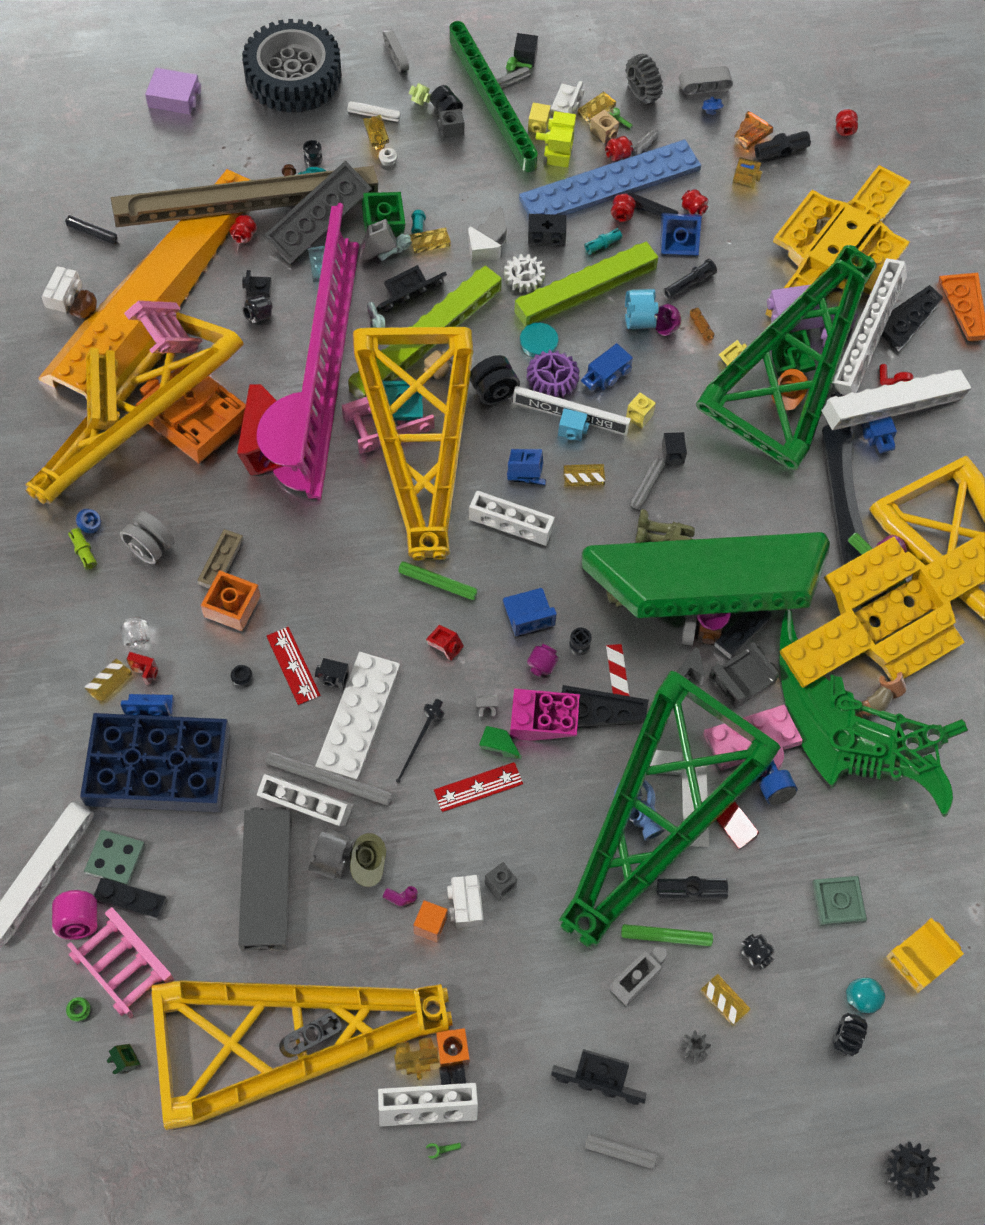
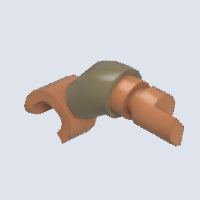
M902 672L897 673V678L886 682L885 676H880L879 682L881 687L873 695L867 697V700L862 701V705L879 711H886L892 698L902 696L907 690ZM861 711L856 713V716L863 718V715L868 717L874 714Z

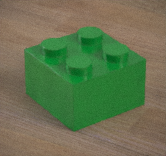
M401 192L363 193L362 213L365 233L368 226L386 219L395 237L404 234L406 223Z

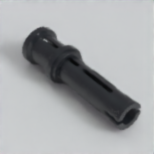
M706 259L704 264L699 267H693L691 273L663 289L666 298L672 299V297L696 282L702 283L709 275H715L717 273L715 263L711 259Z

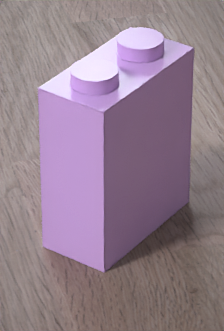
M155 68L145 94L147 105L149 108L190 114L192 108L196 106L197 94L201 92V83H199L198 75Z
M810 285L772 290L770 298L767 299L768 310L772 312L771 322ZM819 304L813 310L820 309ZM823 318L803 319L790 332L823 327Z

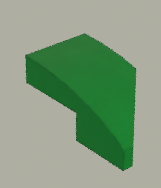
M486 726L479 743L481 749L501 752L504 757L522 758L507 730Z

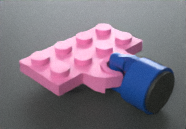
M781 705L743 717L747 722L776 741L781 747L767 770L760 776L762 780L759 783V787L767 803L771 805L785 803L796 795L798 788L790 772L779 769L782 768L784 750L802 745L803 741L785 705ZM726 724L705 729L703 733L713 755L747 750L751 743ZM745 759L718 763L720 770H724L741 764Z

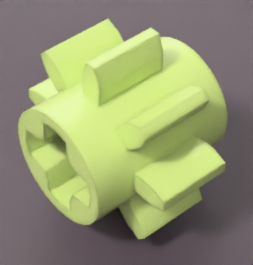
M420 83L416 87L411 86L409 94L412 95L411 100L422 106L424 102H430V88Z

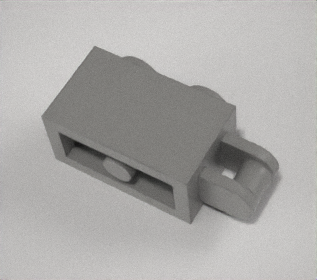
M656 947L650 954L645 950L612 982L610 990L627 1006L659 975L662 969L661 964L667 956L666 950L663 947Z

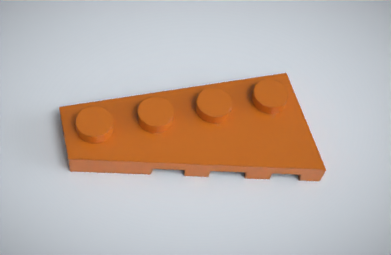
M966 273L939 276L940 285L967 341L985 340V311L979 274Z

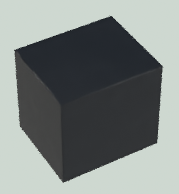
M517 33L514 57L518 62L531 64L534 67L538 50V36Z

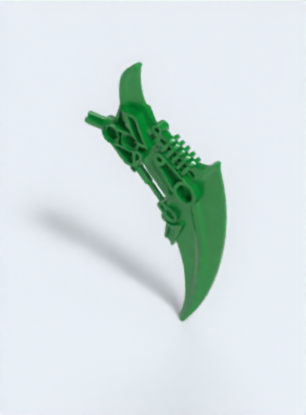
M789 609L785 611L782 622L780 650L798 640L793 625V613ZM780 654L781 682L788 713L803 740L802 747L831 788L835 787L840 775L847 771L848 774L853 775L854 770H856V776H860L861 771H863L862 777H867L868 772H870L869 778H874L875 773H877L876 779L879 780L882 774L891 775V779L894 781H900L902 776L922 785L936 802L943 817L948 815L953 803V791L949 779L941 767L939 749L948 743V739L968 731L963 719L942 727L940 724L927 725L905 718L900 713L895 715L864 706L861 701L854 699L853 693L845 690L842 677L832 674L830 681L823 676L802 688ZM865 711L877 715L881 719L896 723L895 730L858 717L856 713ZM908 729L914 732L905 735L903 731ZM933 734L940 737L936 741H931L928 739V737ZM910 743H916L918 748L909 749L907 746ZM935 752L936 759L930 753ZM896 761L900 763L899 768L895 767Z

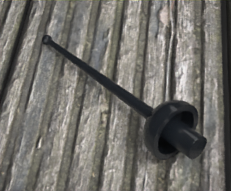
M435 699L433 705L425 704L423 710L428 719L399 778L396 779L397 783L401 782L400 779L431 721H437L444 717L445 713L440 709L443 704L441 700Z

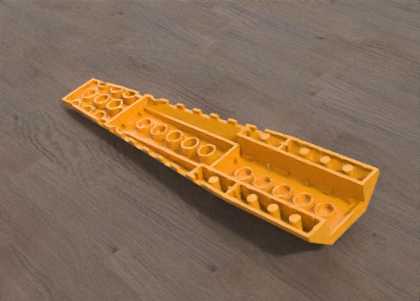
M226 169L215 184L249 181L250 179ZM243 212L180 220L96 308L94 313L82 323L38 377L39 381L53 388H56L60 383L84 395L87 400L86 357L90 348H98L100 355H105L106 350L115 351V359H118V368L115 374L119 378L152 338L141 321L128 320L124 313L137 301L177 303L180 307L182 302L188 298L191 288L199 281L198 278L201 273L207 269L210 259L216 255L218 247L226 240V235L230 232V227L234 224L235 219L242 215Z

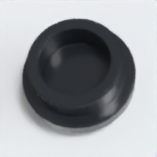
M238 665L231 671V680L237 686H245L252 680V671L245 665Z

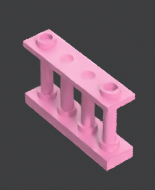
M137 301L124 313L128 320L141 321L152 336L156 345L150 349L151 353L191 354L203 342L201 338H190L176 318V313L180 310L177 303Z
M367 397L343 404L342 414L345 422L352 420L361 439L357 440L359 453L371 452L375 448L381 447L378 433L369 436L360 418L372 414ZM423 413V418L408 423L406 421H397L399 426H396L398 434L427 433L435 428L434 415L425 417Z
M111 907L105 912L109 919L106 922L107 925L78 950L71 942L67 944L72 951L68 955L77 965L81 962L116 1003L112 1006L121 1016L126 1014L131 1019L134 1015L128 1007L147 992L152 985L162 981L164 983L173 982L175 979ZM119 931L123 935L120 939L121 942L96 964L91 966L84 956L112 932L116 933ZM133 947L138 952L135 956L136 959L106 983L98 973L127 948L130 950ZM148 964L153 969L150 972L151 975L121 1000L113 990L142 965L146 966Z

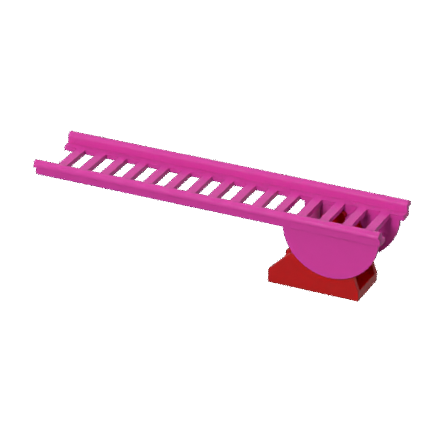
M338 203V206H331L302 392L287 395L277 401L261 384H249L237 451L239 458L250 475H259L273 470L277 479L283 485L297 491H306L305 493L309 499L317 498V500L322 499L359 252V243L350 242L349 238H345L344 241L340 227L344 208L342 203ZM335 259H336L337 262H338V265H339V267H340V271H339L338 266H337V264H336V262H335ZM333 274H334V277H335V279H336V281H337V283H338V286L336 285V283H335V281H334ZM330 291H332V293H333V295H334L335 302H334V300H333V297H332ZM328 306L333 314V318L331 317V314L328 310ZM325 323H327V325H328V327H329V329H330V334H329V332H328V329H327ZM323 338L328 346V350L323 343ZM320 355H322V357H323V360H324V362H325V367H324V364H323V362H322V360H321V358H320ZM318 371L323 379V382H321L318 376ZM315 387L320 395V400L315 392ZM313 405H314V407H315V409H316V411H317V413H318L317 416L315 415V413H314V411H313V409H312V406H313ZM262 451L263 457L259 463V455ZM269 460L268 466L264 467V462Z

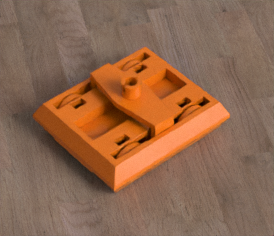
M187 366L181 367L173 371L170 375V380L177 374H179L182 370H184ZM208 376L148 424L200 464L241 428L246 403L212 377ZM158 384L153 390H151L146 396H144L139 402H137L135 404V407H137L140 403H142L154 392H156L159 389L160 384Z

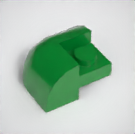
M805 329L789 333L810 347ZM784 339L771 350L772 360L778 377L789 369H797L803 373L816 370L813 358Z

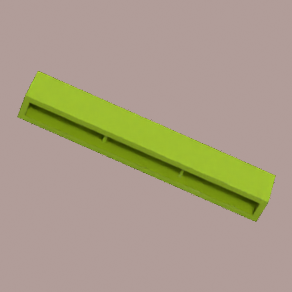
M647 241L636 244L626 251H620L616 255L608 259L605 258L597 264L587 266L579 272L571 273L567 277L559 281L556 280L543 288H538L530 294L520 296L515 300L514 312L524 327L532 323H539L656 270L659 257Z

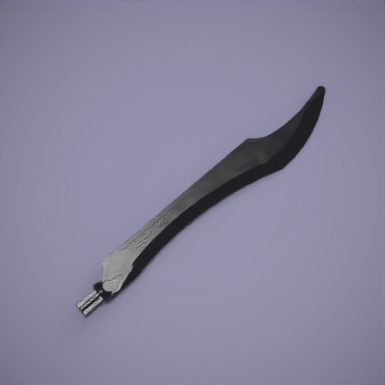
M835 392V394H831L830 397H841L842 394H840V392ZM828 424L823 427L822 434L843 566L861 556L848 542V539L854 533H858L868 544L869 542L860 518L854 490L851 427L832 430ZM886 591L860 605V607L863 608L886 595ZM875 616L870 617L869 622L871 626L879 627V618Z

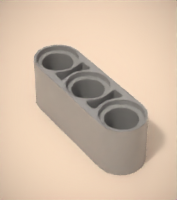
M726 66L686 70L679 75L681 88L685 95L727 91L733 86L730 71Z

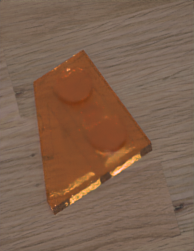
M747 111L744 121L741 122L740 128L734 136V142L748 150L773 133V126L752 112Z

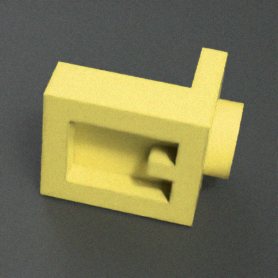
M736 340L722 351L719 356L728 366L747 345L745 343L741 345Z

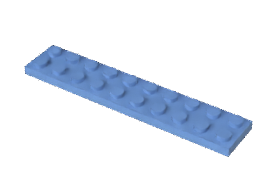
M684 139L520 193L519 200L528 216L529 214L568 215L613 200L617 195L628 194L629 192L634 193L700 171L701 164Z

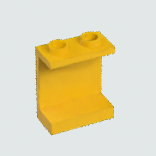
M931 917L903 943L891 950L886 957L916 992L919 993L964 953L961 951V946L958 942L951 939L945 933L944 927Z

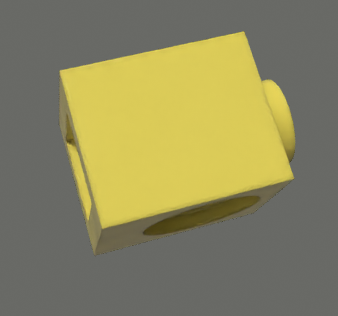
M533 102L529 115L528 132L546 133L551 105Z
M639 393L628 405L626 417L630 418V422L642 429L654 416L656 402Z

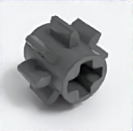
M694 1030L691 1037L686 1034L684 1035L683 1039L687 1043L681 1044L680 1049L685 1050V1059L688 1057L694 1058L695 1063H697L700 1055L706 1059L708 1054L704 1049L711 1047V1044L705 1042L706 1034L700 1036ZM698 1043L700 1045L699 1048L693 1050L691 1048L692 1045Z

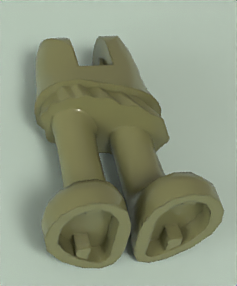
M641 509L635 543L692 540L690 537L695 535V528L674 521L673 523L652 521L649 519L648 511ZM647 531L666 533V535L649 533Z

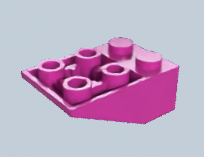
M514 688L510 737L516 740L536 741L577 736L580 694Z

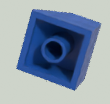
M662 213L660 231L661 254L699 255L702 217L696 214Z

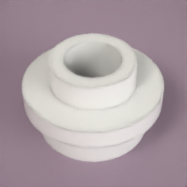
M384 148L379 152V160L382 164L390 166L395 163L397 153L394 149Z

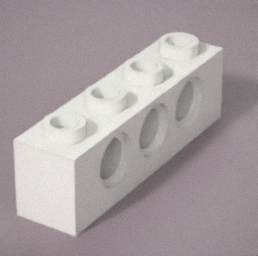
M476 491L469 507V520L547 546L554 528L555 517L480 491Z
M270 774L263 775L256 794L259 797L338 826H346L353 804Z
M476 1083L378 1089L379 1127L477 1120L478 1101Z

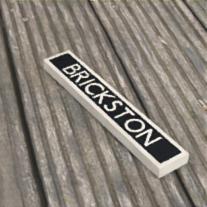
M518 386L514 390L513 403L561 417L564 408L587 414L586 422H589V425L624 435L628 434L630 418Z

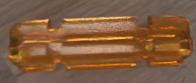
M698 307L691 309L690 316L692 320H695L694 323L700 333L703 334L704 340L707 342L713 340L715 334L712 329H709L710 325L704 315H701V310Z

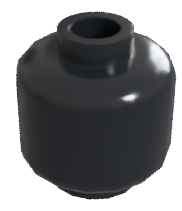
M257 295L245 301L243 314L247 320L252 323H258L270 318L273 306L271 301L265 296Z

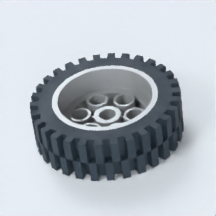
M288 19V23L278 20V25L271 22L269 23V28H266L265 25L260 27L261 33L256 30L253 33V37L250 36L248 38V44L245 43L244 51L242 52L246 85L250 94L253 93L255 100L259 98V103L262 105L267 102V107L270 109L276 106V111L281 112L282 108H286V112L291 113L292 108H296V112H302V107H305L307 111L311 110V105L313 104L317 108L320 106V101L326 103L328 96L331 98L334 96V90H338L342 76L340 49L338 48L337 41L334 40V36L332 34L329 35L327 29L322 30L319 24L313 27V22L311 21L304 24L302 19H298V23H294L293 19Z

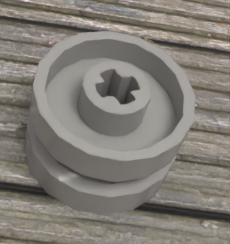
M140 511L133 518V525L128 524L120 532V536L134 554L149 564H155L162 557V551H167L174 544L175 540L171 532L157 518L145 511Z

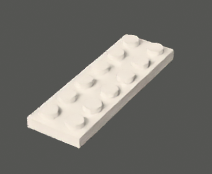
M359 651L315 767L355 781L359 780L398 675L400 663Z

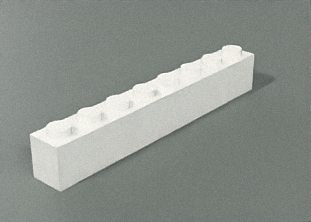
M961 369L947 370L941 374H931L924 378L917 377L907 382L900 381L894 385H883L872 390L866 389L859 393L851 392L845 396L831 397L827 400L822 413L831 429L837 430L962 400L971 390V386Z

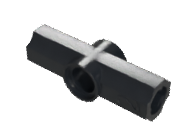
M808 131L788 136L785 133H779L770 141L756 144L754 147L757 160L774 156L786 158L795 150L809 147L811 144L810 134Z
M689 876L683 879H658L657 896L658 900H686L687 902L727 899L728 882L727 878H699L697 876ZM687 886H695L698 892L691 893L687 889Z

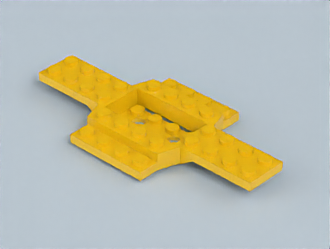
M878 165L854 198L847 203L827 198L811 190L773 239V243L789 251L788 257L798 266L797 271L784 288L811 285L833 264L844 246L853 245L856 247L869 229L874 226V229L858 248L865 255L872 257L876 263V268L863 292L870 295L886 258L899 260L909 246L910 241L893 233L882 222L909 188L911 181ZM824 217L830 218L827 224L817 235V220L822 219ZM854 223L857 228L849 229L847 224ZM834 247L838 250V253L832 254L828 251V248ZM844 279L836 287L844 289L847 280ZM767 309L765 315L769 316L770 318L772 316L771 310Z
M985 532L928 565L923 564L909 551L905 553L896 538L892 537L827 574L824 580L836 597L840 616L779 651L801 687H806L863 653H866L883 668L890 681L895 680L899 672H902L905 679L964 644V640L953 625L956 623L950 602L985 581ZM912 576L910 581L892 590L891 592L880 597L879 599L873 601L872 603L861 608L855 613L853 612V609L859 607L865 602L871 600L872 598L878 596L884 591L890 589L896 584ZM909 596L913 598L914 606L907 607L903 601L904 597ZM930 610H933V611L930 612L929 614H927V615H925L924 617L920 618L919 620L913 622L912 624L908 625L907 627L903 628L902 630L896 632L895 634L891 635L890 637L884 639L883 641L879 642L878 644H876V645L874 644V643H876L877 641H879V640L883 639L884 637L888 636L889 634L893 633L894 631H896V630L900 629L901 627L905 626L906 624L910 623L911 621H913V620L917 619L918 617L922 616L923 614L929 612ZM870 617H878L880 626H871L869 622Z

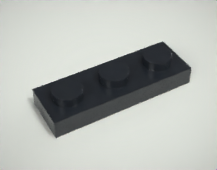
M768 610L745 612L715 642L714 646L731 659L772 618L773 614Z
M104 878L100 879L94 893L97 903L158 921L167 901L166 896Z

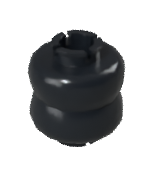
M751 934L742 942L744 947L741 949V954L749 960L753 968L762 966L764 969L774 961L772 956L775 953V949L767 943L766 938L762 934L757 936Z

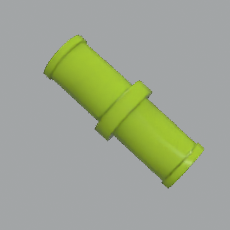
M80 528L72 529L68 536L75 547L76 555H79L86 570L94 568L98 563L91 552L90 544L86 542Z

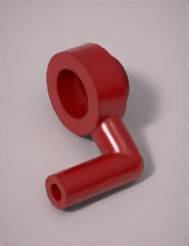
M881 364L879 366L881 386L894 385L900 381L907 382L914 379V375L910 372H899L894 375V378H888L887 365Z

